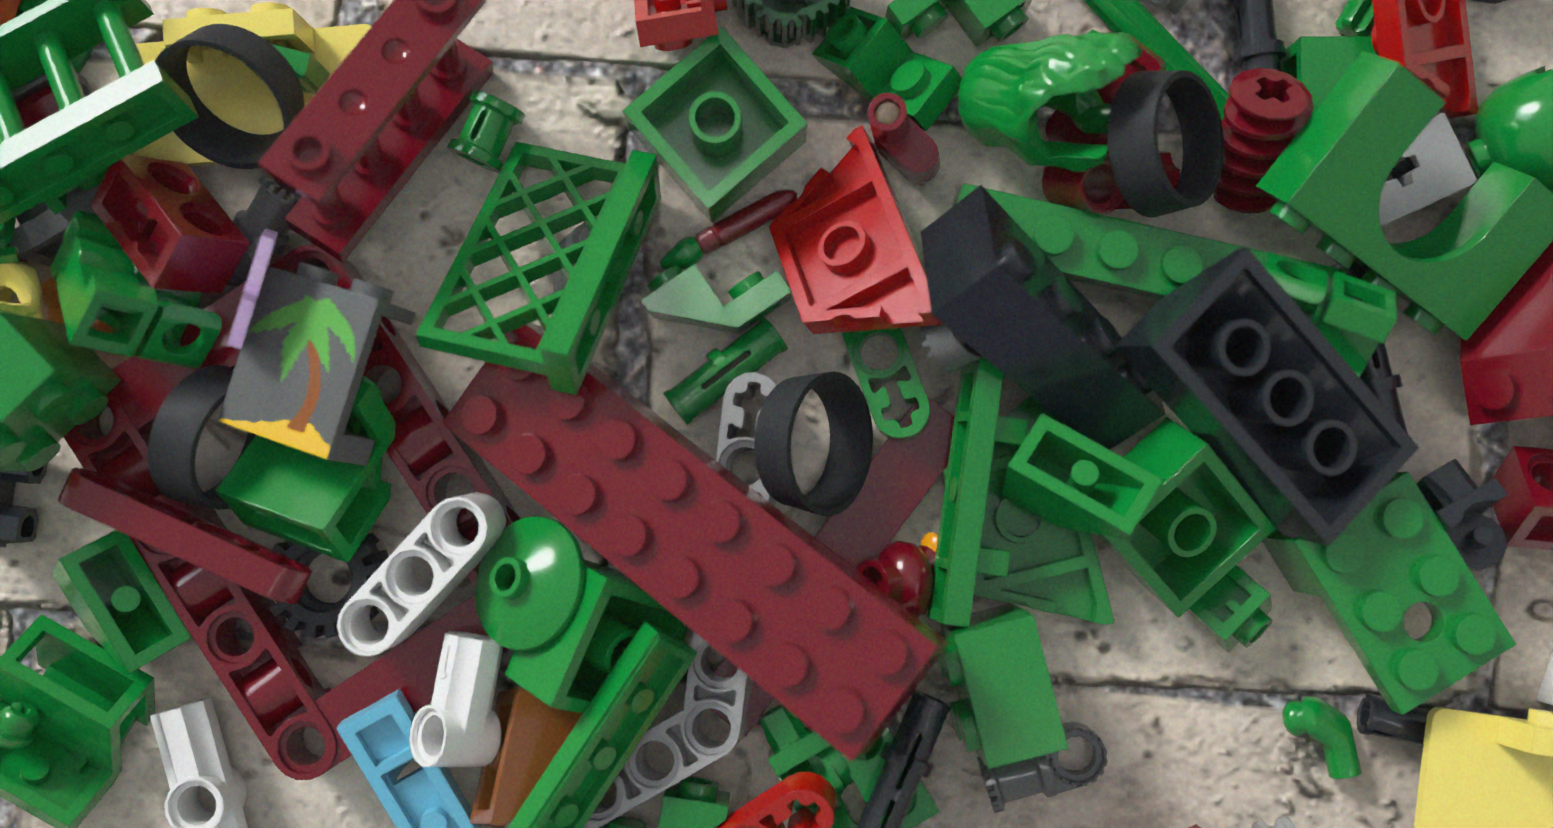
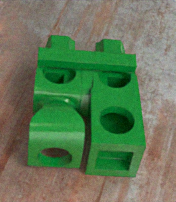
M81 210L74 213L63 235L62 245L50 267L53 280L57 281V290L69 344L195 370L198 369L204 362L222 327V321L218 314L197 308L201 292L152 288L98 215ZM97 319L109 325L115 333L103 332L91 326L94 320ZM187 324L198 326L201 329V333L197 340L190 345L181 347L180 338Z
M1267 251L1263 256L1262 265L1296 304L1298 299L1311 304L1319 303L1311 322L1360 378L1379 342H1385L1397 321L1396 292L1337 271L1334 272L1327 287V271ZM1350 297L1359 298V299L1363 300L1364 302L1355 300V299L1350 298Z
M779 704L762 714L760 722L766 740L771 747L768 753V761L777 777H779L780 782L798 772H812L823 776L831 783L836 792L837 804L831 828H857L858 823L852 819L850 810L841 795L847 786L855 783L865 802H868L885 761L880 756V753L885 743L892 744L894 740V735L889 727H886L866 754L851 762L809 726L805 727L802 720L784 705ZM902 769L901 774H900V776H899V778H898L897 783L899 782L900 777H901L902 772H903L904 769ZM922 779L902 823V828H914L940 812ZM796 799L793 807L796 812L807 808L813 814H816L818 805L813 802L810 805L804 806ZM890 801L888 802V805H887V807H886V810H885V812H884V814H883V817H882V819H881V822H880L879 826L881 825V823H882V821H883V818H884L885 813H886V811H887V809H888V806H889V804H890Z

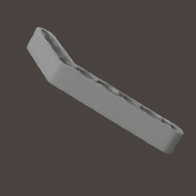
M757 372L744 373L734 378L727 386L723 397L715 460L731 473H733L732 466L734 460L738 455L745 451L754 450L753 438L736 437L737 429L750 433L751 414L741 407L743 399H753L756 389H760L761 394L767 398L773 388L777 386L768 376ZM760 410L758 411V414H757L756 424H757V420H758V416H759ZM760 478L757 482L748 485L772 505H776V500L768 494ZM694 631L691 647L698 653L688 668L683 709L646 731L614 780L617 789L615 803L604 804L600 802L583 828H599L725 756L744 737L748 724L753 680L739 668L733 677L724 678L716 675L711 669L708 660L712 646ZM714 708L720 710L728 717L731 732L727 740L714 741L704 735L700 727V718L705 709ZM650 741H660L666 744L672 751L674 764L670 772H657L647 763L645 751Z

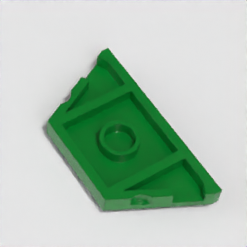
M1030 395L1006 415V417L1028 420L1027 435L1041 413L1064 425L1063 422ZM994 444L980 546L1010 551V563L1007 577L976 574L974 595L1053 614L1057 613L1084 619L1102 625L1115 623L1092 533L1058 527L1002 495L1008 465L1020 446L1012 447ZM948 466L942 471L944 485Z

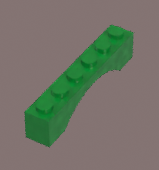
M963 183L954 198L953 206L979 186ZM985 188L1070 281L1098 285L1161 299L1235 250L1243 247ZM1248 248L1262 264L1263 256L1266 252ZM1287 257L1327 271V287L1335 271L1346 275V270ZM1298 299L1297 306L1311 321L1319 303L1311 304Z

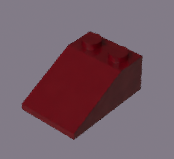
M1553 241L1469 339L1465 341L1461 338L1460 366L1470 425L1553 416Z

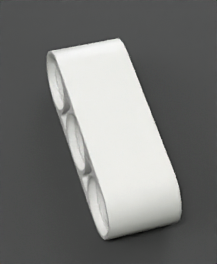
M474 492L445 499L435 506L344 605L338 617L337 629L339 638L345 647L357 655L372 656L380 654L412 636L478 565L501 536L506 526L504 509L499 502L488 494ZM461 508L469 509L478 519L479 532L474 541L467 540L458 531L456 521ZM417 557H422L432 567L434 578L430 588L420 585L414 577L413 565ZM373 605L383 610L387 616L389 627L386 635L380 634L371 625L369 616Z

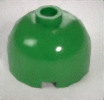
M1545 66L1514 77L1496 87L1481 103L1475 117L1477 139L1466 143L1469 160L1478 178L1485 173L1493 162H1497L1536 178L1553 193V70L1545 71Z

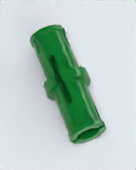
M765 317L760 319L758 324L742 334L723 350L719 351L716 347L705 354L708 359L707 362L672 389L666 390L663 393L686 425L690 424L693 418L721 399L725 394L727 386L734 378L744 373L758 371L780 352L783 353L788 349L780 334ZM747 353L749 355L748 358H746L736 367L727 372L723 377H721L707 389H702V385H704L714 376L723 371L726 367H728L731 363H733L743 354Z

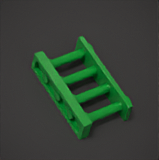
M47 0L0 26V225L199 117L191 98L154 60L146 65L143 62L129 28L154 15L151 6L146 0ZM105 41L120 79L85 97L70 59ZM45 73L60 111L25 129L12 91Z

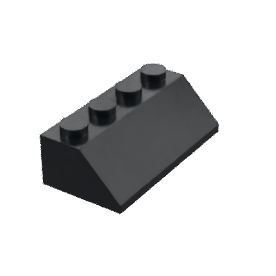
M1248 247L1235 250L1161 298L1114 346L1188 430L1210 446L1283 536L1330 546L1419 449V446Z

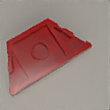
M1372 0L1375 21L1372 29V45L1377 56L1400 63L1446 103L1439 112L1445 113L1448 118L1477 114L1479 108L1466 0Z
M861 125L854 129L846 138L852 148L829 173L821 167L804 186L801 196L793 203L788 204L769 226L802 323L812 334L940 325L942 322L931 314L924 261L873 141Z

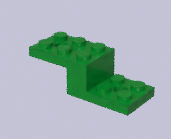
M1397 472L1330 546L1283 536L1277 528L1262 541L1293 591L1322 598L1393 712L1404 715L1516 645L1409 472ZM1417 602H1422L1430 611L1431 626L1424 636L1412 639L1404 628V615L1410 606Z

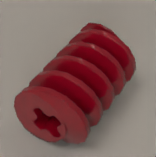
M1254 68L1242 71L1235 76L1229 87V98L1224 106V117L1221 121L1224 139L1223 164L1218 184L1213 192L1216 202L1227 209L1241 213H1262L1274 206L1276 201L1256 185L1308 121L1314 109L1312 95L1302 82L1290 74L1275 69Z

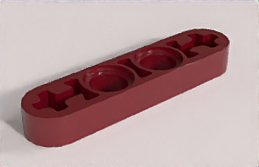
M72 468L58 497V501L62 505L75 512L276 601L297 604L312 574L310 568L292 558L116 479L91 470Z

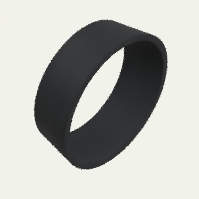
M210 24L200 27L166 47L155 59V62L191 98L199 116L173 132L198 154L227 167L237 169L260 168L258 162L304 108L301 84L286 58L268 41L238 26ZM190 46H204L223 51L239 59L255 71L270 88L278 102L283 117V130L267 135L252 134L236 129L214 115L197 96L190 82L187 71V55Z
M1191 71L1135 72L1121 83L1114 96L1108 121L1110 163L1122 196L1138 214L1154 218L1199 206L1211 197L1218 184L1224 154L1221 118L1210 89L1198 75ZM1165 92L1176 111L1182 136V169L1176 190L1166 176L1158 148V114Z
M210 365L192 372L174 387L156 415L148 444V465L155 486L170 500L218 510L230 509L216 492L225 477L208 491H201L196 479L195 456L198 442L206 423L225 400L234 369L231 367ZM248 432L245 444L238 459L241 457L243 452L252 442L256 434Z
M824 372L783 380L767 396L756 424L754 439L755 462L764 488L774 500L783 505L821 516L836 515L851 505L860 493L866 480L873 449L872 420L864 394L855 381L840 372ZM812 389L821 399L827 413L830 444L827 462L819 481L809 493L803 495L793 471L791 440L798 409L807 393Z

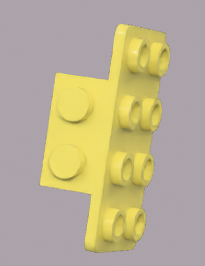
M262 2L252 5L250 12L227 14L222 10L214 8L188 10L184 18L162 19L164 41L138 43L136 45L146 65L153 60L155 61L156 57L166 47L200 27L210 24H230L247 29L259 35L270 44L312 54L331 76L372 26L357 24L313 28L293 8L282 3ZM190 46L187 55V71L190 82L197 96L214 115L228 125L252 134L267 135L283 130V117L274 94L267 84L251 71L245 63L228 53L214 48ZM303 92L304 107L314 94ZM173 131L133 153L137 156L186 163L188 167L218 164L191 149Z
M1446 707L1432 708L1426 718L1414 828H1553V712L1529 709L1528 720Z

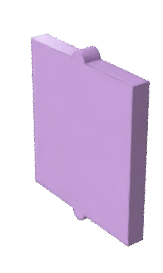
M265 228L260 237L227 343L228 346L241 349L279 232Z

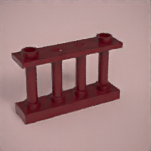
M486 0L392 1L258 162L261 170L302 196L284 218L289 229L340 262H345L471 102L469 98L473 90H480L493 74L492 60L457 39L486 3Z

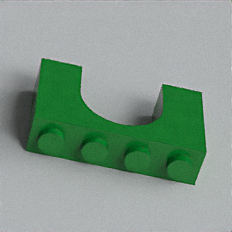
M1362 51L1256 186L1276 201L1269 211L1273 216L1301 235L1310 227L1322 236L1315 245L1319 251L1347 270L1356 262L1366 270L1360 280L1396 292V298L1400 296L1410 303L1402 313L1414 323L1434 336L1444 327L1467 341L1553 241V193L1536 178L1493 162L1449 216L1435 229L1422 237L1408 242L1388 243L1383 234L1379 218L1380 198L1384 184L1398 160L1446 102L1400 63Z

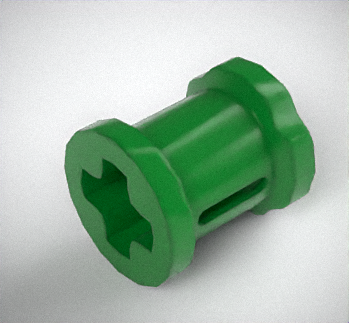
M473 90L469 98L474 104L459 138L450 139L447 148L473 164L499 173L503 166L499 157L514 125H521L526 115L515 106L496 96L480 90Z

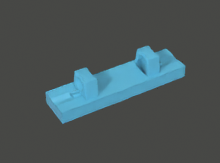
M401 689L394 691L340 722L336 728L396 828H483L481 825L469 823L472 808L447 767L422 766L397 780L402 770L415 760L410 747V729L416 714Z

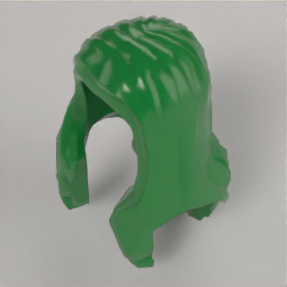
M1093 29L1086 34L1075 36L1070 34L1054 35L1039 41L991 47L971 59L964 68L958 92L959 115L968 133L984 146L1005 147L1029 166H1053L1075 172H1085L1103 164V161L1108 156V145L1043 141L1037 125L1038 110L1048 107L1060 111L1071 118L1077 128L1088 135L1108 133V121L1112 104L1104 103L1097 89L1122 76L1125 72V65L1141 56L1143 51L1127 33H1100Z

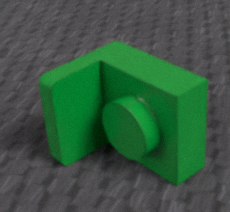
M1237 565L1187 610L1217 638L1218 644L1228 653L1239 642L1246 648L1251 646L1263 635L1273 621L1267 615L1272 609L1271 594Z

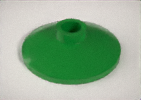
M539 516L526 517L508 525L496 543L483 557L476 577L475 604L480 623L493 641L512 650L531 651L551 643L570 624L578 610L585 584L583 554L578 541L571 531L561 523L549 518Z

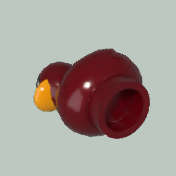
M935 532L925 534L921 539L919 547L914 543L905 541L890 543L878 552L874 560L862 563L858 572L919 618L921 615L926 614L931 603L933 592L932 576L938 534Z

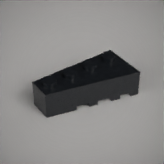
M982 185L921 231L931 314L1070 429L1110 450L1166 414L1161 398L1114 347L1122 337L1111 322L1094 308Z

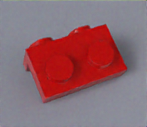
M634 0L635 23L640 47L655 45L657 50L673 51L691 45L694 38L719 35L715 12L728 10L727 1Z

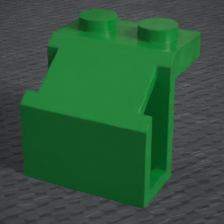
M362 376L345 428L346 431L375 440L367 466L328 460L256 435L219 485L216 492L244 525L349 563L389 502L391 495V484L381 481L382 456L395 438L396 422L381 399L382 392L373 381Z
M41 614L0 657L1 701L9 706L14 702H26L36 707L40 713V722L37 726L38 735L29 746L19 750H9L0 747V797L54 828H77L119 776L122 770L121 745L135 721L147 726L151 720L150 716L154 715L155 678L140 669L128 675L105 649ZM34 647H36L38 665L46 669L43 675L20 663Z

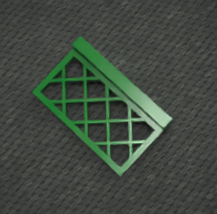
M515 142L416 333L419 346L548 376L551 390L577 395L661 200L657 154L632 150L625 164ZM526 166L549 170L554 175L553 178L525 189L519 182V178ZM593 180L613 183L609 192L587 201L583 200L576 187ZM565 192L573 206L542 218L535 204ZM524 209L532 223L500 236L495 228L498 220ZM584 222L590 231L588 239L562 249L553 234ZM543 239L551 254L519 267L510 252ZM501 257L509 272L475 286L470 277L474 267ZM562 270L568 280L565 288L538 300L529 283ZM519 288L528 304L494 318L485 302ZM476 306L485 322L462 333L443 329L450 316ZM536 320L539 321L545 331L537 350L509 344L504 334Z

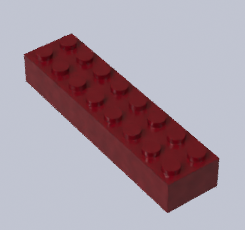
M529 323L506 333L504 336L509 344L537 350L545 331L542 327ZM485 362L442 422L451 432L851 762L871 749L949 645V642L592 363L588 367L577 395L551 390L548 376Z

